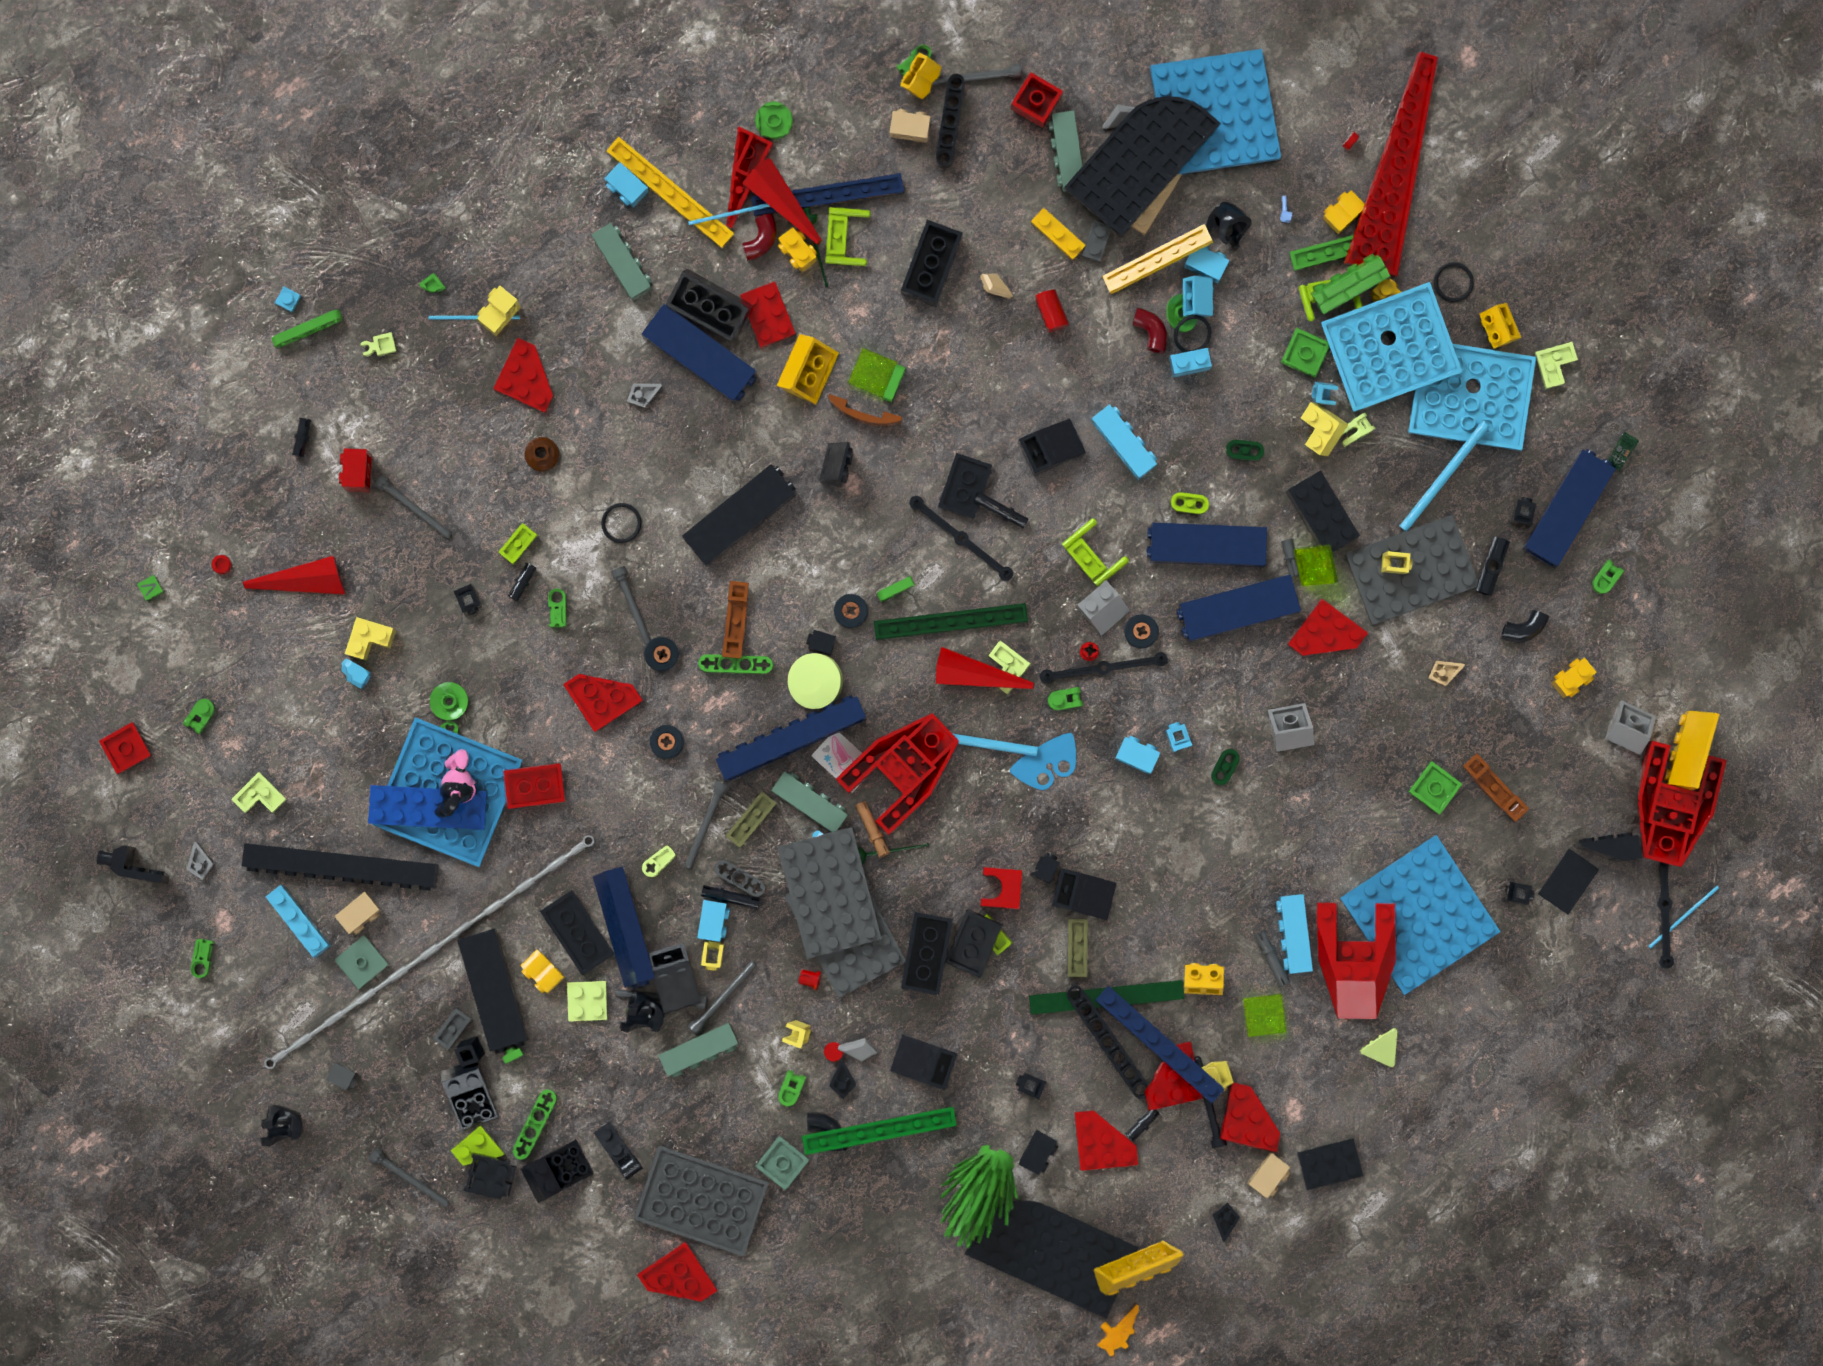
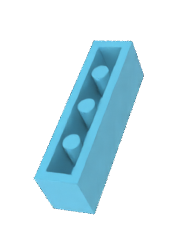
M1109 404L1091 419V422L1136 479L1139 480L1156 467L1157 463L1155 461L1157 458L1151 451L1147 452L1143 447L1145 443L1139 436L1135 437L1132 433V426L1127 421L1123 422L1120 418V411L1115 406L1112 408Z
M284 885L278 886L266 896L270 904L312 957L317 958L332 946Z
M1304 894L1279 897V901H1276L1277 913H1281V920H1278L1279 931L1283 932L1284 938L1281 940V949L1285 951L1286 959H1283L1284 970H1287L1288 974L1313 971Z

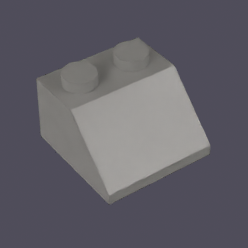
M1107 580L1076 607L1101 636L1130 612L1120 595Z
M1621 700L1608 727L1605 739L1641 755L1651 738L1656 716Z
M1305 703L1268 710L1272 738L1277 752L1314 745L1313 725Z

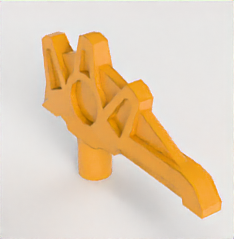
M1136 1304L1115 1327H1111L1106 1322L1100 1326L1106 1332V1336L1097 1346L1105 1349L1109 1356L1114 1355L1115 1349L1120 1347L1128 1348L1129 1345L1126 1343V1340L1130 1334L1135 1332L1132 1327L1135 1317L1139 1312V1305Z

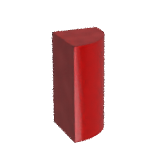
M1055 289L1035 295L1037 306L1048 333L1070 325Z

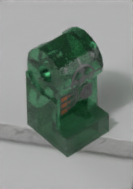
M1623 432L1607 459L1612 463V467L1620 471L1639 440Z

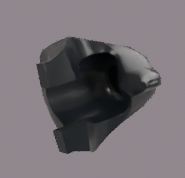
M1221 202L1210 212L1205 226L1209 234H1211L1212 230L1219 228L1218 236L1225 245L1230 243L1233 249H1238L1240 247L1239 241L1250 228L1252 220L1235 204ZM1232 226L1233 232L1228 239L1226 237V234L1229 228Z
M633 992L626 1009V1023L621 1022L620 1030L629 1033L637 1028L650 1027L651 1031H660L664 1023L662 1005L644 993Z
M269 1104L266 1113L267 1118L262 1119L261 1123L262 1129H267L268 1136L260 1137L261 1146L270 1147L288 1137H291V1140L299 1139L303 1132L301 1114L281 1105Z

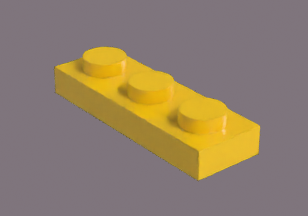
M1045 208L1031 221V224L1071 260H1074L1086 246Z

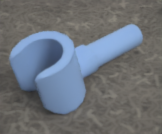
M1282 196L1280 220L1290 223L1292 212L1287 211V196Z

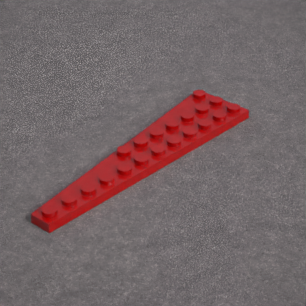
M1424 52L1417 54L1344 264L1360 265L1364 262L1363 259L1374 254V256L1378 255L1381 257L1391 277L1398 276L1437 65V56Z

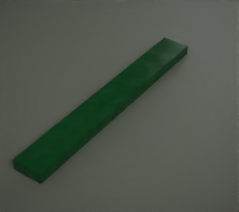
M1026 603L878 620L874 621L876 640L1028 623Z
M1183 980L1110 987L1130 1005L1184 999ZM1105 988L1083 990L1095 1008H1103L1095 1000ZM1080 990L1070 991L1071 998L1076 999L1080 996ZM1066 992L1029 995L1031 1015L1075 1010L1068 1000ZM1083 1005L1081 1010L1091 1009L1090 1005Z

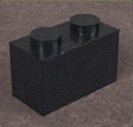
M1036 1129L1018 1164L1037 1175L1040 1172L1044 1173L1049 1165L1046 1162L1050 1155L1054 1156L1058 1149L1056 1145L1057 1140Z

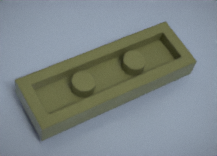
M761 791L725 836L741 848L777 803Z
M1068 919L1067 977H1087L1088 919Z

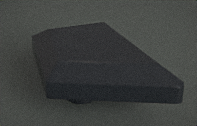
M843 1060L840 1061L829 1085L842 1099L856 1086Z
M1228 1202L1212 1214L1223 1242L1226 1241L1240 1218Z

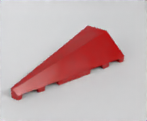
M739 126L737 128L728 212L743 208L751 190L742 182L756 166L767 159L774 145L773 142ZM740 214L727 216L726 226L733 229Z
M768 158L756 166L742 184L819 245L822 239L773 161Z
M334 556L243 581L245 589L346 594Z
M941 647L936 666V684L1034 689V682L947 648Z

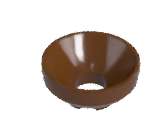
M538 437L531 440L526 446L525 460L535 471H549L554 468L559 460V449L551 439ZM537 448H545L546 456L543 458L536 457L535 451Z

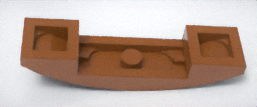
M831 394L828 396V401L839 412L857 422L873 426H892L902 422L901 416L884 411L882 418L847 408V399Z
M730 581L722 657L738 659L742 657L749 583Z
M1478 753L1463 765V768L1477 785L1514 822L1529 810L1524 802L1517 795H1514L1497 777Z

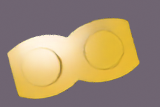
M919 53L914 58L910 70L904 75L900 86L915 97L924 99L930 93L932 83L939 77L942 66L928 56Z
M1352 190L1348 193L1343 192L1337 198L1339 202L1333 206L1331 204L1324 210L1323 220L1338 235L1361 215L1365 205Z
M538 949L520 965L523 968L521 972L528 979L532 977L536 981L535 987L541 993L545 991L549 994L565 978Z

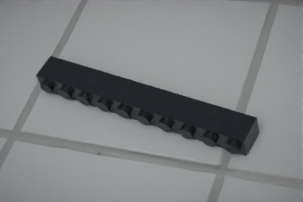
M244 843L242 866L247 867L246 871L258 872L260 868L266 869V873L270 874L285 871V875L289 876L304 873V877L316 878V875H323V879L335 880V877H342L344 882L354 883V879L362 880L361 883L372 885L373 881H379L381 886L392 887V883L400 884V888L411 889V886L415 885L419 886V890L430 891L431 887L436 888L438 864Z

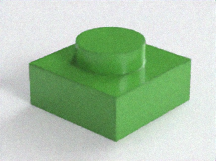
M512 1047L505 1051L506 1055L502 1058L505 1064L525 1054L522 1048L516 1049Z

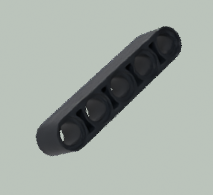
M952 74L947 82L936 152V162L941 168H948L953 163L965 89V80L960 74ZM954 79H959L962 84L960 87L954 88L951 82ZM951 98H956L959 103L957 106L952 107L948 104V101ZM954 117L956 120L955 124L947 125L945 123L946 118ZM949 135L953 138V141L950 144H944L942 138ZM942 154H947L950 157L947 163L940 162L939 157Z

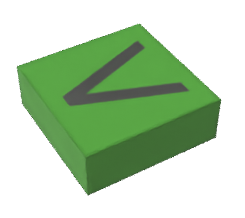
M155 575L137 584L146 601L164 592Z

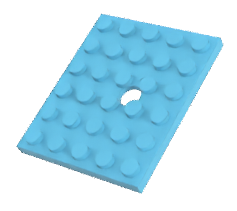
M1430 282L1321 322L1353 412L1462 372ZM1390 330L1395 333L1396 340L1392 345H1384L1381 342V335L1384 331Z
M1452 344L1462 372L1414 390L1408 433L1466 442L1479 424L1484 421L1490 427L1477 444L1522 451L1536 357ZM1476 379L1478 381L1480 390L1477 393H1470L1466 389L1468 380Z

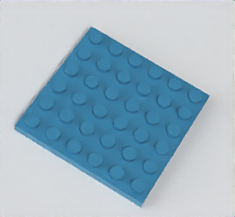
M1262 49L1150 65L1155 98L1174 96L1191 100L1199 104L1221 122L1219 128L1177 175L1281 159Z
M415 717L387 786L440 789L444 775L451 770L446 768V760L458 750L464 749L467 751L469 758L465 770L475 780L477 785L476 791H487L485 830L384 824L372 825L480 867L506 804L503 770L520 768L523 760Z
M1437 835L1340 897V900L1367 941H1375V903H1396V963L1391 977L1403 995L1409 993L1500 933L1497 925Z

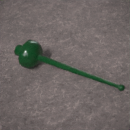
M804 208L806 216L814 225L818 220V215H811L810 208ZM813 241L825 287H828L818 245Z
M929 843L889 849L891 853L924 846L928 847ZM858 847L862 865L865 863L866 857L878 855L877 851L866 853L863 848Z

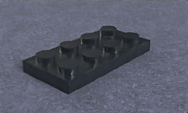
M573 890L540 911L582 976L614 955L613 950Z

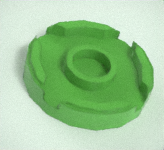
M780 102L765 103L756 113V128L767 139H782L792 128V114Z

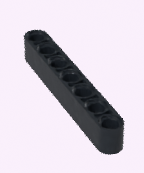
M1076 984L1070 985L1066 990L1068 1000L1134 1096L1138 1099H1145V1092L1137 1094L1136 1087L1138 1085H1145L1147 1088V1082L1083 989ZM1072 989L1080 990L1078 998L1073 999L1070 997ZM1083 1005H1090L1091 1012L1084 1015L1081 1013ZM1094 1021H1101L1102 1027L1100 1030L1095 1031L1092 1029ZM1105 1037H1112L1113 1043L1111 1046L1106 1047L1103 1045ZM1116 1053H1123L1124 1059L1122 1062L1117 1063L1114 1061ZM1127 1069H1134L1135 1075L1132 1078L1125 1077Z

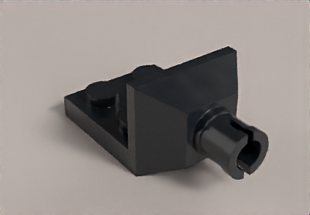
M124 845L114 849L112 852L98 851L97 865L109 866L118 876L165 884L169 883L170 876H164V871L149 869V873H146L145 868L133 867L136 847Z

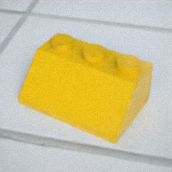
M799 334L777 386L794 396L817 404L839 352L814 337Z

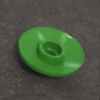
M1183 294L1173 296L1167 304V319L1174 329L1185 318L1183 316ZM1197 319L1186 321L1179 328V332L1192 330L1197 323Z
M442 683L434 688L430 695L431 710L440 719L455 720L461 717L467 709V693L456 683ZM447 699H453V704L447 705Z

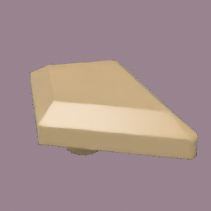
M982 274L980 276L984 284L983 288L987 293L1009 299L1013 296L998 274Z
M1435 661L1428 679L1446 686L1465 664Z

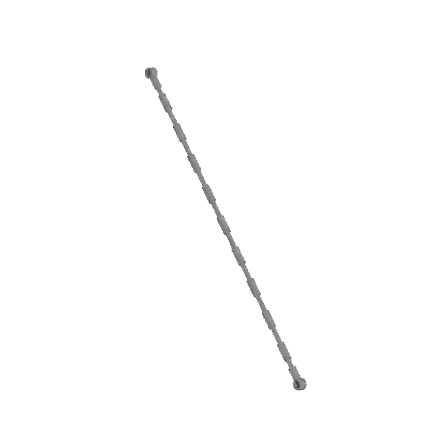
M590 835L585 836L583 841L574 846L570 852L547 865V868L533 878L530 877L521 883L514 891L501 900L498 899L484 909V912L469 922H465L438 944L435 943L422 952L418 958L392 973L381 984L369 989L348 1007L336 1012L315 1030L303 1035L286 1050L283 1049L275 1056L265 1059L264 1066L267 1069L275 1068L277 1063L287 1057L294 1049L297 1050L324 1028L336 1023L347 1012L376 995V992L390 982L393 983L402 977L410 968L422 960H426L453 938H457L472 928V925L486 915L489 916L498 910L505 902L518 893L521 894L535 884V881L564 864L572 855L578 854L586 847H592L595 839ZM587 838L592 839V843L590 845H587L585 843V840ZM270 1059L274 1062L272 1067H269L267 1064Z

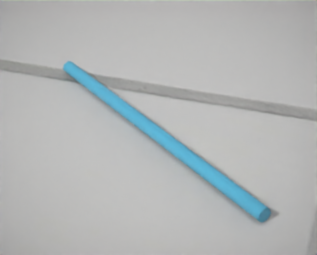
M762 204L689 221L688 223L693 225L770 206Z
M514 315L511 319H520V315ZM429 316V320L477 319L479 316Z
M1716 886L1715 888H1713L1698 903H1696L1690 910H1688L1681 918H1679L1673 925H1671L1670 932L1678 924H1680L1686 917H1688L1695 909H1697L1703 902H1705L1712 894H1714L1719 889V887ZM1662 934L1648 946L1650 949L1662 940Z

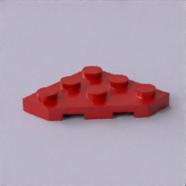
M517 337L493 389L546 413L554 396L535 345Z
M1321 599L1287 645L1301 656L1356 649L1368 632Z
M578 674L563 684L594 732H597L643 701L634 686L628 683Z
M1191 1042L1176 1044L1179 1049L1195 1062ZM1164 1061L1159 1065L1154 1074L1153 1081L1145 1090L1149 1111L1203 1099V1096Z
M1232 1083L1229 1087L1220 1140L1273 1153L1277 1152L1280 1132L1251 1086Z
M1094 1110L1074 1112L1080 1171L1138 1165L1136 1145Z
M684 1242L637 1274L646 1290L650 1292L702 1302L718 1291L687 1242Z

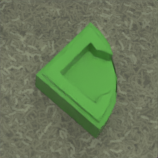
M434 273L419 283L422 289L432 293L441 292L446 289Z

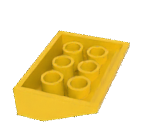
M1686 711L1685 714L1681 715L1679 720L1681 728L1674 737L1675 749L1670 752L1668 759L1671 763L1663 776L1665 784L1688 790L1699 789L1720 714Z
M1161 1241L1093 1270L1100 1291L1106 1295H1114L1119 1292V1289L1133 1287L1136 1285V1282L1141 1280L1147 1281L1154 1278L1155 1274L1171 1271V1268L1177 1266L1184 1255L1181 1250L1165 1241Z

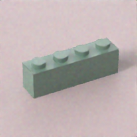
M1074 110L1051 114V120H1048L1049 131H1053L1054 138H1051L1052 150L1056 149L1057 156L1054 157V166L1059 169V175H1056L1058 187L1061 186L1062 192L1066 191L1064 190L1065 185L1082 167Z
M609 223L591 234L632 302L652 290L650 286L652 284L651 279L647 273L643 275L641 272V263L637 258L633 259L631 256L632 249L627 242L623 243L620 237L623 235L617 226L613 227Z
M784 771L771 791L830 832L838 831L848 817L845 813L847 810L839 804L836 806L831 804V799L825 794L821 793L818 795L815 793V788L809 783L805 782V784L799 782V777L793 772L786 773Z
M727 1023L658 1055L667 1076L672 1075L675 1078L684 1074L683 1069L690 1067L692 1070L701 1066L700 1062L705 1059L710 1062L718 1058V1053L724 1050L726 1054L736 1050L735 1045L739 1044L730 1023Z

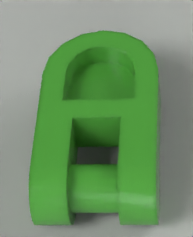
M1608 559L1593 579V590L1599 594L1607 593L1624 570L1614 566L1613 562ZM1607 571L1613 573V576L1611 578L1608 575H1606Z
M1075 687L1052 692L1048 697L1049 707L1053 710L1082 707L1083 700H1080L1079 694L1081 693V688ZM1072 695L1073 702L1067 703L1066 696Z
M208 699L198 700L184 720L183 725L195 729L194 732L200 735L214 714L215 706L213 702ZM197 715L202 718L199 723L194 720Z
M788 1070L778 1096L782 1105L792 1106L796 1103L806 1076H798L793 1074L794 1071ZM790 1081L797 1083L795 1089L788 1086Z

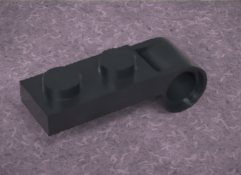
M607 1122L594 1132L626 1180L643 1169L611 1122Z

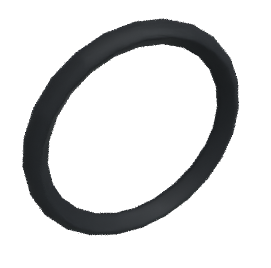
M1451 262L1444 264L1438 269L1434 277V286L1440 297L1447 301L1457 302L1470 295L1474 287V278L1468 267L1461 263ZM1458 266L1468 273L1470 286L1463 296L1451 298L1440 291L1438 277L1445 268Z
M1191 315L1178 323L1174 331V342L1180 351H1194L1183 348L1179 344L1177 337L1182 324L1191 319L1203 321L1208 330L1204 344L1194 350L1204 349L1208 345L1212 330L1209 322L1204 317Z
M626 503L611 505L604 512L601 520L603 533L611 541L617 543H626L633 540L639 534L642 524L639 512L633 506ZM626 507L632 510L637 517L636 531L626 539L614 538L606 530V517L614 508Z

